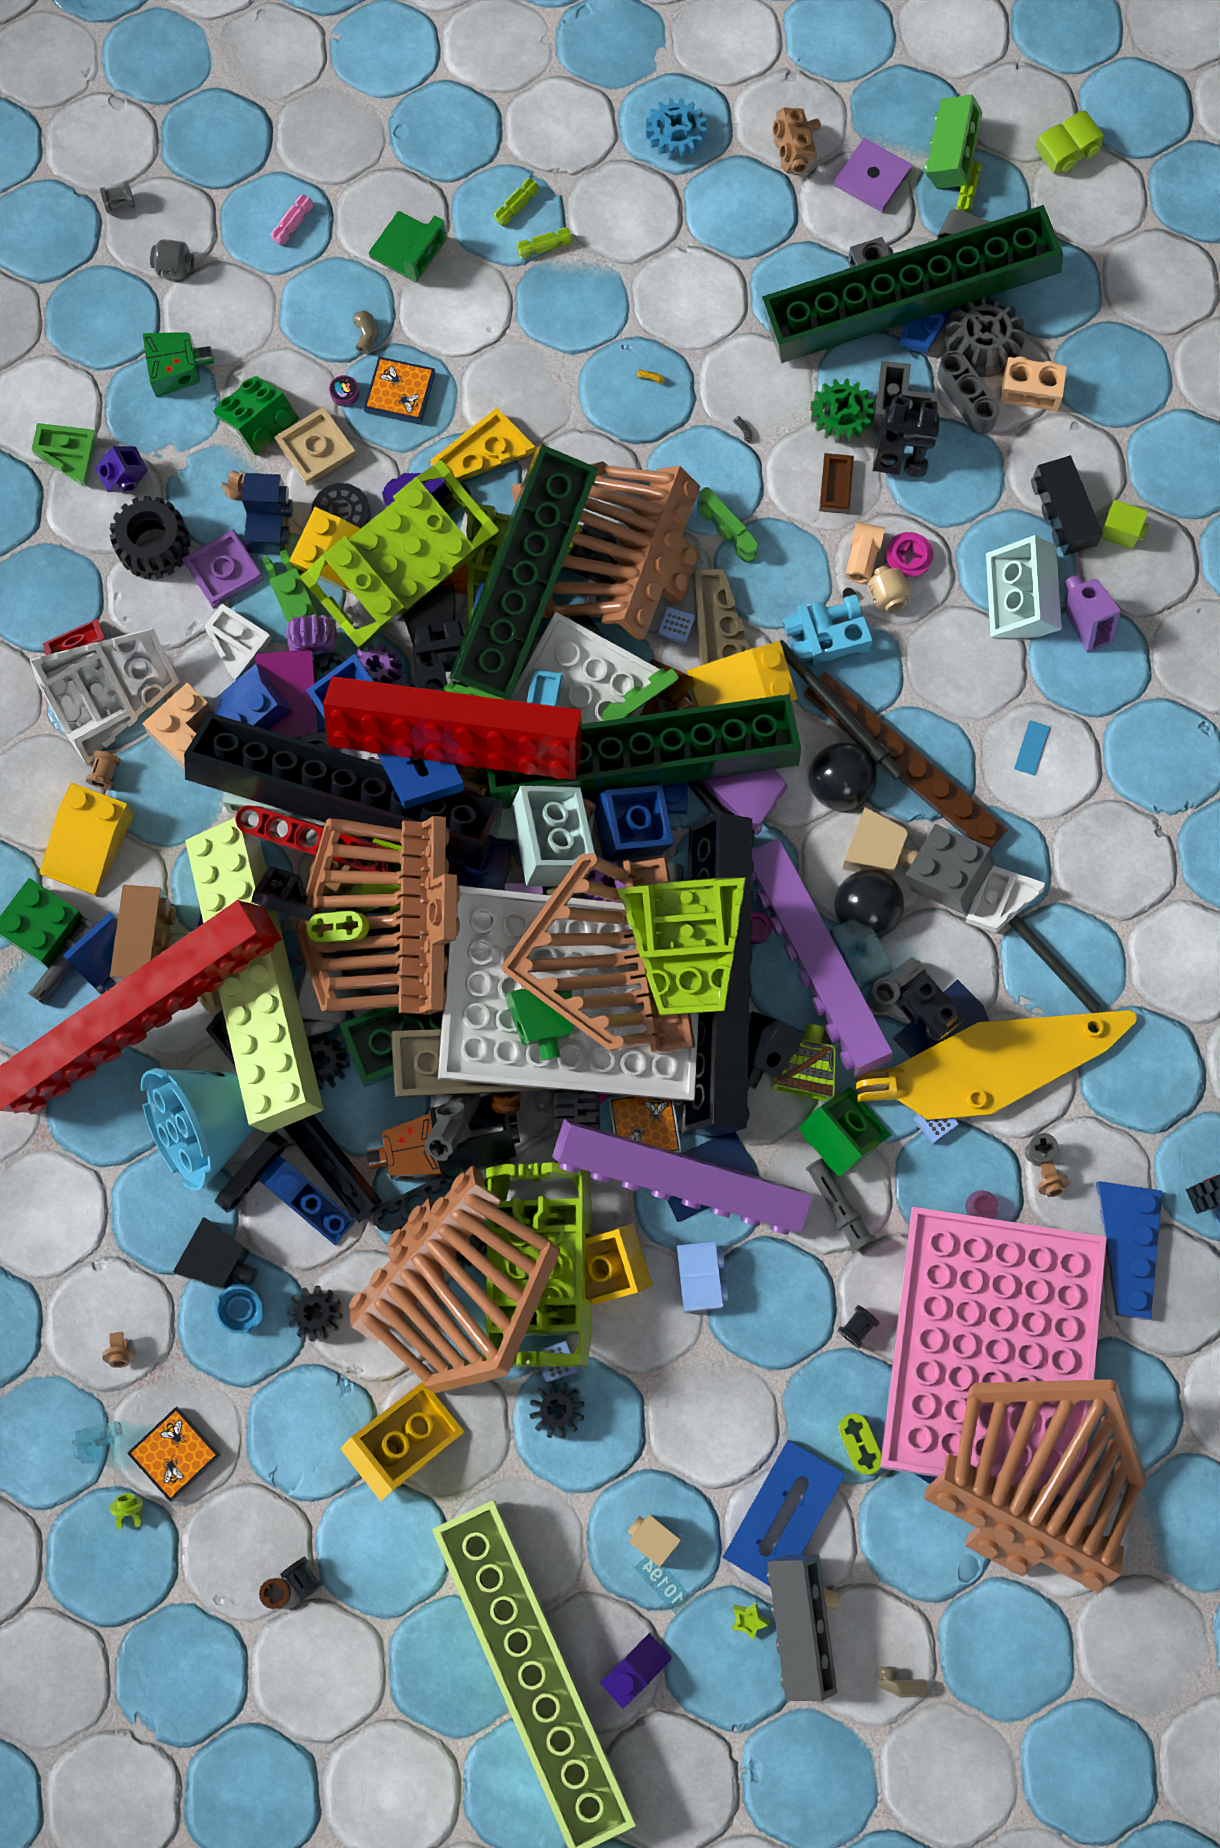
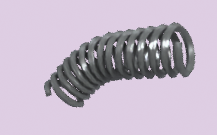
M737 416L733 420L734 424L739 426L743 432L744 440L749 441L747 443L752 442V432L749 425L740 416Z

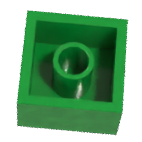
M28 878L0 915V937L48 969L65 948V945H63L65 943L64 940L67 937L70 938L81 925L80 920L83 915L79 910Z

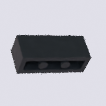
M1071 455L1037 465L1033 478H1031V485L1035 495H1039L1042 501L1041 508L1044 519L1051 523L1053 528L1052 538L1056 547H1060L1063 556L1097 546L1103 532Z

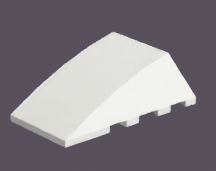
M152 628L30 659L34 676L63 732L85 765L90 764L94 760L93 754L95 751H101L104 747L107 748L111 745L120 732L127 726L133 725L142 712L147 708L150 709L180 682Z

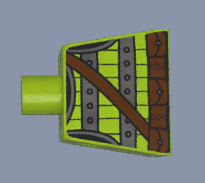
M807 1024L804 1039L781 1076L775 1078L772 1087L773 1091L824 1102L833 1098L835 1047L822 1044L825 1027Z

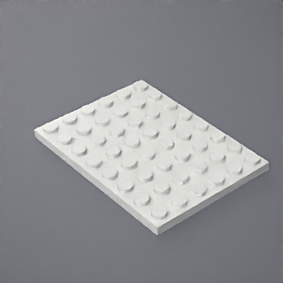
M459 886L460 899L458 904H456V917L460 920V930L456 940L448 943V966L445 977L447 1001L443 1006L438 1079L694 1101L699 1012L690 1013L695 1048L657 1054L651 1052L650 1045L609 1051L574 1024L572 1035L558 1040L560 1058L542 1061L538 1043L523 1045L505 996L510 991L526 988L504 973L502 965L551 896ZM571 898L566 904L568 907L610 911L625 910L623 903ZM562 919L555 920L547 933H613L632 928L629 925ZM635 945L544 946L535 948L528 959L606 955L635 950L636 947ZM638 965L529 973L537 979H544L550 977L564 978L618 974L636 971L639 968ZM641 985L577 989L572 990V997L629 993L642 988ZM644 1005L585 1009L580 1011L588 1017L594 1018L601 1015L636 1013L643 1010ZM647 1024L608 1028L606 1030L614 1036H625L643 1033L647 1030Z

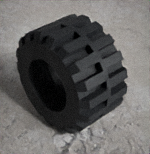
M144 496L142 501L134 498L132 499L133 504L128 506L125 503L122 505V512H116L113 516L116 523H110L109 529L112 534L109 536L119 560L127 571L130 569L132 574L137 577L142 574L144 579H151V575H155L156 579L163 578V573L168 572L169 575L175 573L173 569L175 566L181 568L184 564L182 557L184 558L190 553L187 547H191V540L178 509L175 510L172 503L169 501L165 503L163 498L156 497L155 501H153L151 496ZM161 529L165 531L163 538L153 546L141 547L136 545L139 536L147 530Z
M556 1091L553 1107L554 1149L564 1119L600 1130V1100L597 1092Z

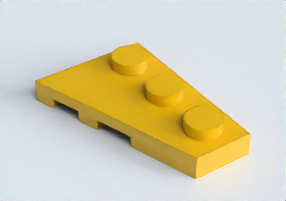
M496 407L432 458L430 463L433 466L442 460L458 482L533 454L536 447Z

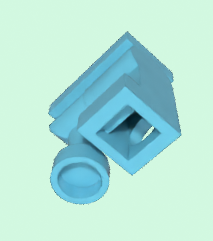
M855 594L845 597L844 604L826 607L821 602H815L810 605L803 604L797 606V613L783 618L782 625L785 635L790 637L802 634L804 641L791 644V649L803 662L811 660L812 666L856 652L863 654L871 651L872 638L864 616L862 617L860 604ZM845 616L850 619L846 622L833 624V621Z

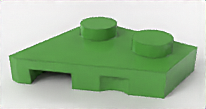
M37 423L31 450L35 456L80 485L87 486L97 434L93 429Z

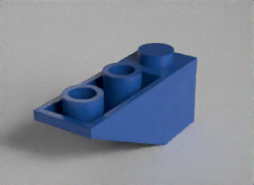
M279 1155L271 1161L257 1178L259 1182L333 1245H336L356 1222L348 1213Z

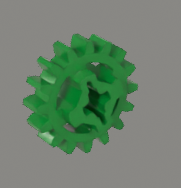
M847 378L844 384H839L837 379H833L832 387L824 383L822 384V392L816 391L814 393V401H811L810 411H812L811 422H817L816 431L825 430L824 438L827 439L832 434L835 435L836 442L840 441L841 436H845L846 440L851 442L852 434L860 438L863 429L868 430L870 428V420H873L875 411L872 409L874 400L867 399L868 389L859 390V382L855 383L854 386H850L849 379Z

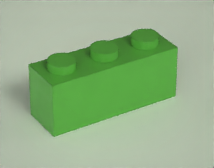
M973 94L944 98L940 101L939 110L935 114L936 125L934 135L930 139L931 150L929 160L925 164L926 176L930 178L936 189L969 184L983 112Z

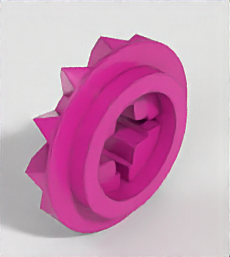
M904 532L896 535L890 540L885 551L886 563L891 568L901 569L905 577L914 576L917 578L920 574L927 572L933 561L931 544L925 537L914 532ZM912 546L913 556L917 557V559L912 558L911 562L906 564L905 556L901 554H906L907 550Z

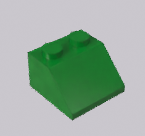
M851 1087L821 1105L797 1128L804 1136L806 1142L813 1146L824 1159L826 1165L838 1177L856 1166L892 1135L864 1102H858L857 1093Z

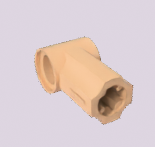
M856 521L850 545L852 551L846 568V578L859 584L869 582L872 577L876 556L880 553L885 527Z

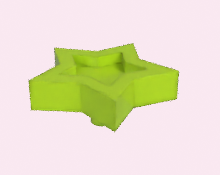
M757 1602L748 1607L734 1604L733 1611L736 1621L731 1630L744 1631L754 1640L758 1629L769 1626L770 1621L759 1613Z

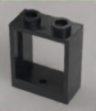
M492 1095L481 1097V1102L469 1123V1129L475 1130L502 1124L503 1130L469 1137L467 1140L458 1143L454 1152L449 1155L447 1160L438 1161L440 1172L517 1157L515 1144L521 1143L518 1126L514 1124L517 1123L516 1112L500 1114L491 1107ZM437 1107L430 1108L432 1129L437 1122L435 1113Z

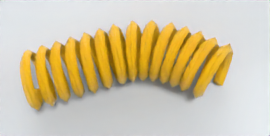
M638 370L637 377L639 375V378L640 376L641 378L643 376V379L647 377V379L654 380L661 385L665 382V378L660 374Z

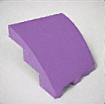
M775 769L700 780L708 790L717 796L720 804L735 815L752 818V829L756 836L762 830L761 822L766 814H772L776 808L777 801L788 788L787 783Z

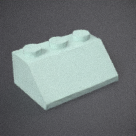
M1034 535L986 553L991 637L1037 638L1061 630L1056 545Z
M520 786L511 806L526 886H558L580 855L595 854L581 788Z

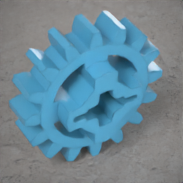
M669 98L668 105L665 106L660 101L658 103V110H650V118H646V139H650L651 148L658 146L659 155L666 151L668 152L669 159L673 158L674 153H678L680 159H683L684 152L687 151L693 155L695 147H702L703 139H706L707 119L702 117V109L694 110L695 103L693 101L685 105L684 98H681L679 103H674V100Z

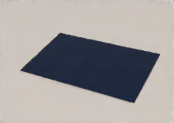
M958 979L944 991L945 995L965 1017V1020L950 1032L948 1038L978 1022L990 1021L984 1005ZM923 1020L916 1026L910 1022L893 1038L911 1058L936 1045L926 1038L924 1031L926 1024Z
M736 1131L718 1136L681 1153L757 1176ZM672 1195L670 1200H667L677 1222L709 1208V1206L702 1204L700 1209L686 1206L681 1203L682 1198Z

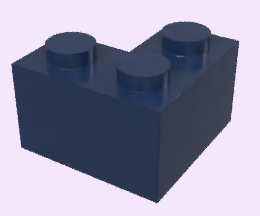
M245 473L242 503L247 513L244 543L247 551L255 554L280 555L279 551L284 550L285 544L290 543V527L287 526V519L293 515V500L289 499V488L284 486L281 474Z

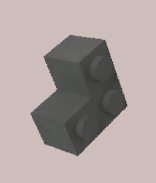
M881 361L872 431H880L885 408L891 405L895 396L909 399V409L920 411L921 403L925 400L937 402V393L908 390L911 364Z

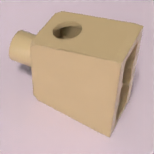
M864 807L842 869L853 872L869 869L878 870L892 877L896 865L899 864L909 868L918 851L904 847L908 835L906 829Z

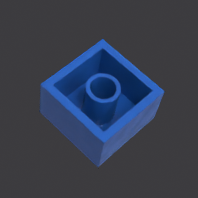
M662 785L604 790L593 800V803L596 805L595 816L604 860L661 855L674 845Z

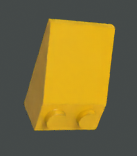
M314 507L289 561L297 570L306 572L322 554L344 536L349 539L361 528ZM329 564L322 569L318 579L352 593Z
M780 641L686 670L687 675L691 676L695 682L691 689L695 702L699 707L790 694L791 702L798 699Z
M71 782L58 808L39 874L96 897L135 816L128 804Z
M634 1223L585 1237V1299L592 1301V1305L635 1294L653 1285Z
M422 1381L350 1437L340 1450L378 1499L382 1501L464 1433V1430L438 1397L427 1389Z

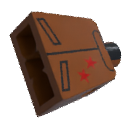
M431 1114L423 1115L384 1130L382 1132L384 1147L366 1150L369 1169L388 1166L389 1176L392 1180L436 1179L443 1176V1172H440L438 1161L431 1155L426 1154L424 1143L432 1131Z

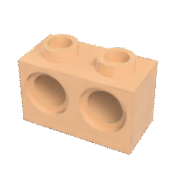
M1008 357L999 403L1058 411L1063 398L1067 366L1059 365L1053 361L1038 362L1025 357ZM1015 377H1019V378L1023 379L1024 381H1023V382H1019V381H1016L1014 378H1015ZM1043 382H1050L1053 386H1047Z

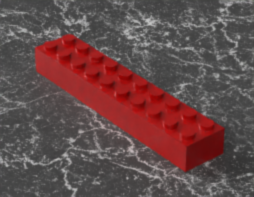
M236 900L1 1064L0 1111L13 1112L14 1114L20 1112L29 1113L31 1115L42 1111L47 1107L46 1102L53 1097L65 1095L72 1089L71 1085L79 1079L84 1080L91 1077L97 1072L96 1068L120 1057L122 1055L121 1050L146 1039L147 1032L155 1027L159 1028L168 1024L173 1019V1014L179 1010H186L194 1006L198 1002L197 998L205 992L209 993L220 988L223 985L222 980L231 974L236 975L249 967L248 962L257 956L262 957L272 952L275 948L274 944L282 940V937L265 908Z

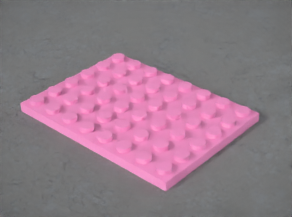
M912 1207L880 1468L938 1477L943 1473L946 1456L949 1453L958 1456L968 1392L974 1383L1094 1380L1107 1237ZM1079 1400L1072 1407L1071 1413L1032 1493H1037L1047 1484L1091 1407L1092 1400ZM1044 1401L1040 1406L1012 1480V1487L1024 1477L1060 1401ZM994 1402L980 1403L970 1462L975 1467L979 1464ZM1011 1402L1007 1407L990 1473L993 1477H996L1003 1467L1027 1402ZM1088 1441L1056 1497L1063 1496L1088 1449ZM1084 1486L1076 1500L1081 1501L1083 1499Z

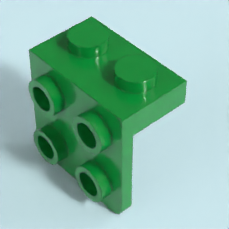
M258 376L245 380L238 390L222 399L213 410L218 419L237 431L249 451L254 455H257L274 441V436L288 429L299 420L298 415L284 393Z

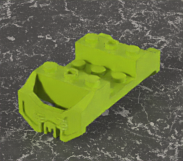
M442 460L415 477L393 496L395 500L349 539L344 536L300 576L360 650L368 646L373 639L501 535L500 530L465 491ZM442 478L453 493V498L472 521L480 525L481 528L472 543L424 487L427 481ZM327 564L331 566L375 619V623L355 630L352 626L353 621L332 596L328 597L321 589L317 581L322 569Z
M553 1162L543 1163L542 1167L539 1163H534V1165L519 1164V1167L513 1164H503L486 1168L488 1190L501 1198V1202L496 1208L544 1236L560 1249V1254L525 1336L579 1335V1345L573 1354L549 1353V1351H519L511 1368L549 1366L588 1367L592 1335V1301L585 1299V1236H592V1200L589 1171L579 1169L578 1174L559 1168L560 1163ZM552 1178L573 1180L579 1191V1198L547 1199L540 1196L538 1200H522L518 1197H513V1201H506L511 1182L530 1179L534 1182H541V1179ZM488 1218V1229L536 1263L541 1250ZM487 1245V1259L524 1291L529 1280L528 1274ZM487 1278L486 1294L511 1320L517 1308L516 1303ZM486 1314V1335L494 1346L499 1349L504 1338L503 1331Z

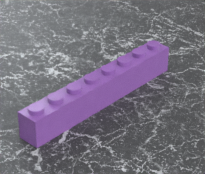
M777 838L753 849L752 860L754 862V869L751 874V882L754 881L759 890L756 892L757 899L763 909L768 907L772 915L769 918L776 935L782 934L786 944H783L787 957L791 962L796 961L800 969L797 971L800 982L804 988L809 987L814 997L811 998L817 1014L819 1016L824 1014L828 1025L825 1027L833 1043L838 1041L843 1051L840 1053V1057L847 1070L852 1069L857 1078L891 1062L893 1052L780 839Z
M566 1119L563 1121L552 1155L560 1163L559 1168L578 1174L579 1169L591 1172L590 1177L609 1183L610 1178L622 1181V1187L634 1191H640V1187L652 1190L651 1195L665 1200H670L672 1195L682 1198L681 1203L686 1206L700 1209L701 1204L712 1207L711 1212L727 1218H730L731 1213L742 1216V1222L758 1227L760 1222L771 1224V1230L785 1235H789L790 1230L801 1233L813 1197L798 1188Z

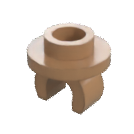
M231 471L228 483L223 482L221 488L226 491V497L242 501L245 472Z
M1053 1161L1040 1165L1043 1181L1037 1186L1039 1193L1048 1197H1056L1063 1194L1066 1190L1065 1188L1070 1183L1068 1177L1057 1174Z
M123 1332L110 1333V1348L103 1351V1361L109 1363L114 1368L128 1366L129 1362L136 1358L135 1350L128 1347L127 1338L124 1339Z

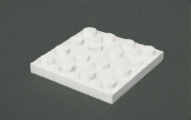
M555 612L520 676L511 700L527 701L533 669L563 673L564 679L558 707L582 710V724L603 721L601 719L602 710L608 708V705L612 702L619 704L625 702L626 700L623 695L637 685L642 690L651 683L648 678L660 669ZM645 704L627 717L639 716Z

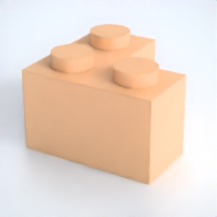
M186 683L142 724L149 736L185 770L184 753L208 713H213L208 702Z

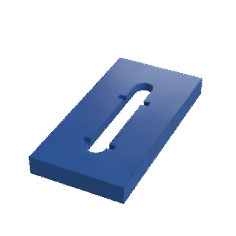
M377 753L404 809L464 791V783L453 763L433 762L422 759L429 772V775L423 777L418 775L409 757Z
M787 1440L722 1558L770 1586L767 1579L768 1561L784 1555H802L846 1474ZM805 1477L808 1480L806 1491L771 1554L766 1557L762 1556L759 1552V1547L797 1478Z

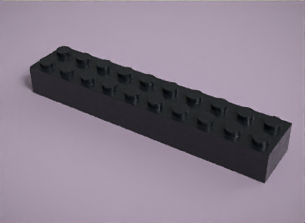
M210 712L184 753L185 780L325 823L327 819L331 818L402 829V821L424 822L433 816L446 817L449 841L447 846H445V859L481 870L501 824L503 801L464 790L404 809L383 765ZM380 839V840H383V841H387V842H390V843H393V844L402 846V844H401L400 842H397V841H391V840Z
M719 812L689 828L688 880L746 878L725 1010L699 1012L694 1101L691 1102L682 1101L681 1133L717 1137L746 1129L750 1115L747 1099L750 1087L748 1059L751 1053L748 1041L751 1024L749 997L752 991L750 982V965L752 962L750 935L753 929L751 921V904L753 901L751 874L754 869V862L752 860L754 831L752 829V818ZM704 1016L709 1017L710 1022H705Z

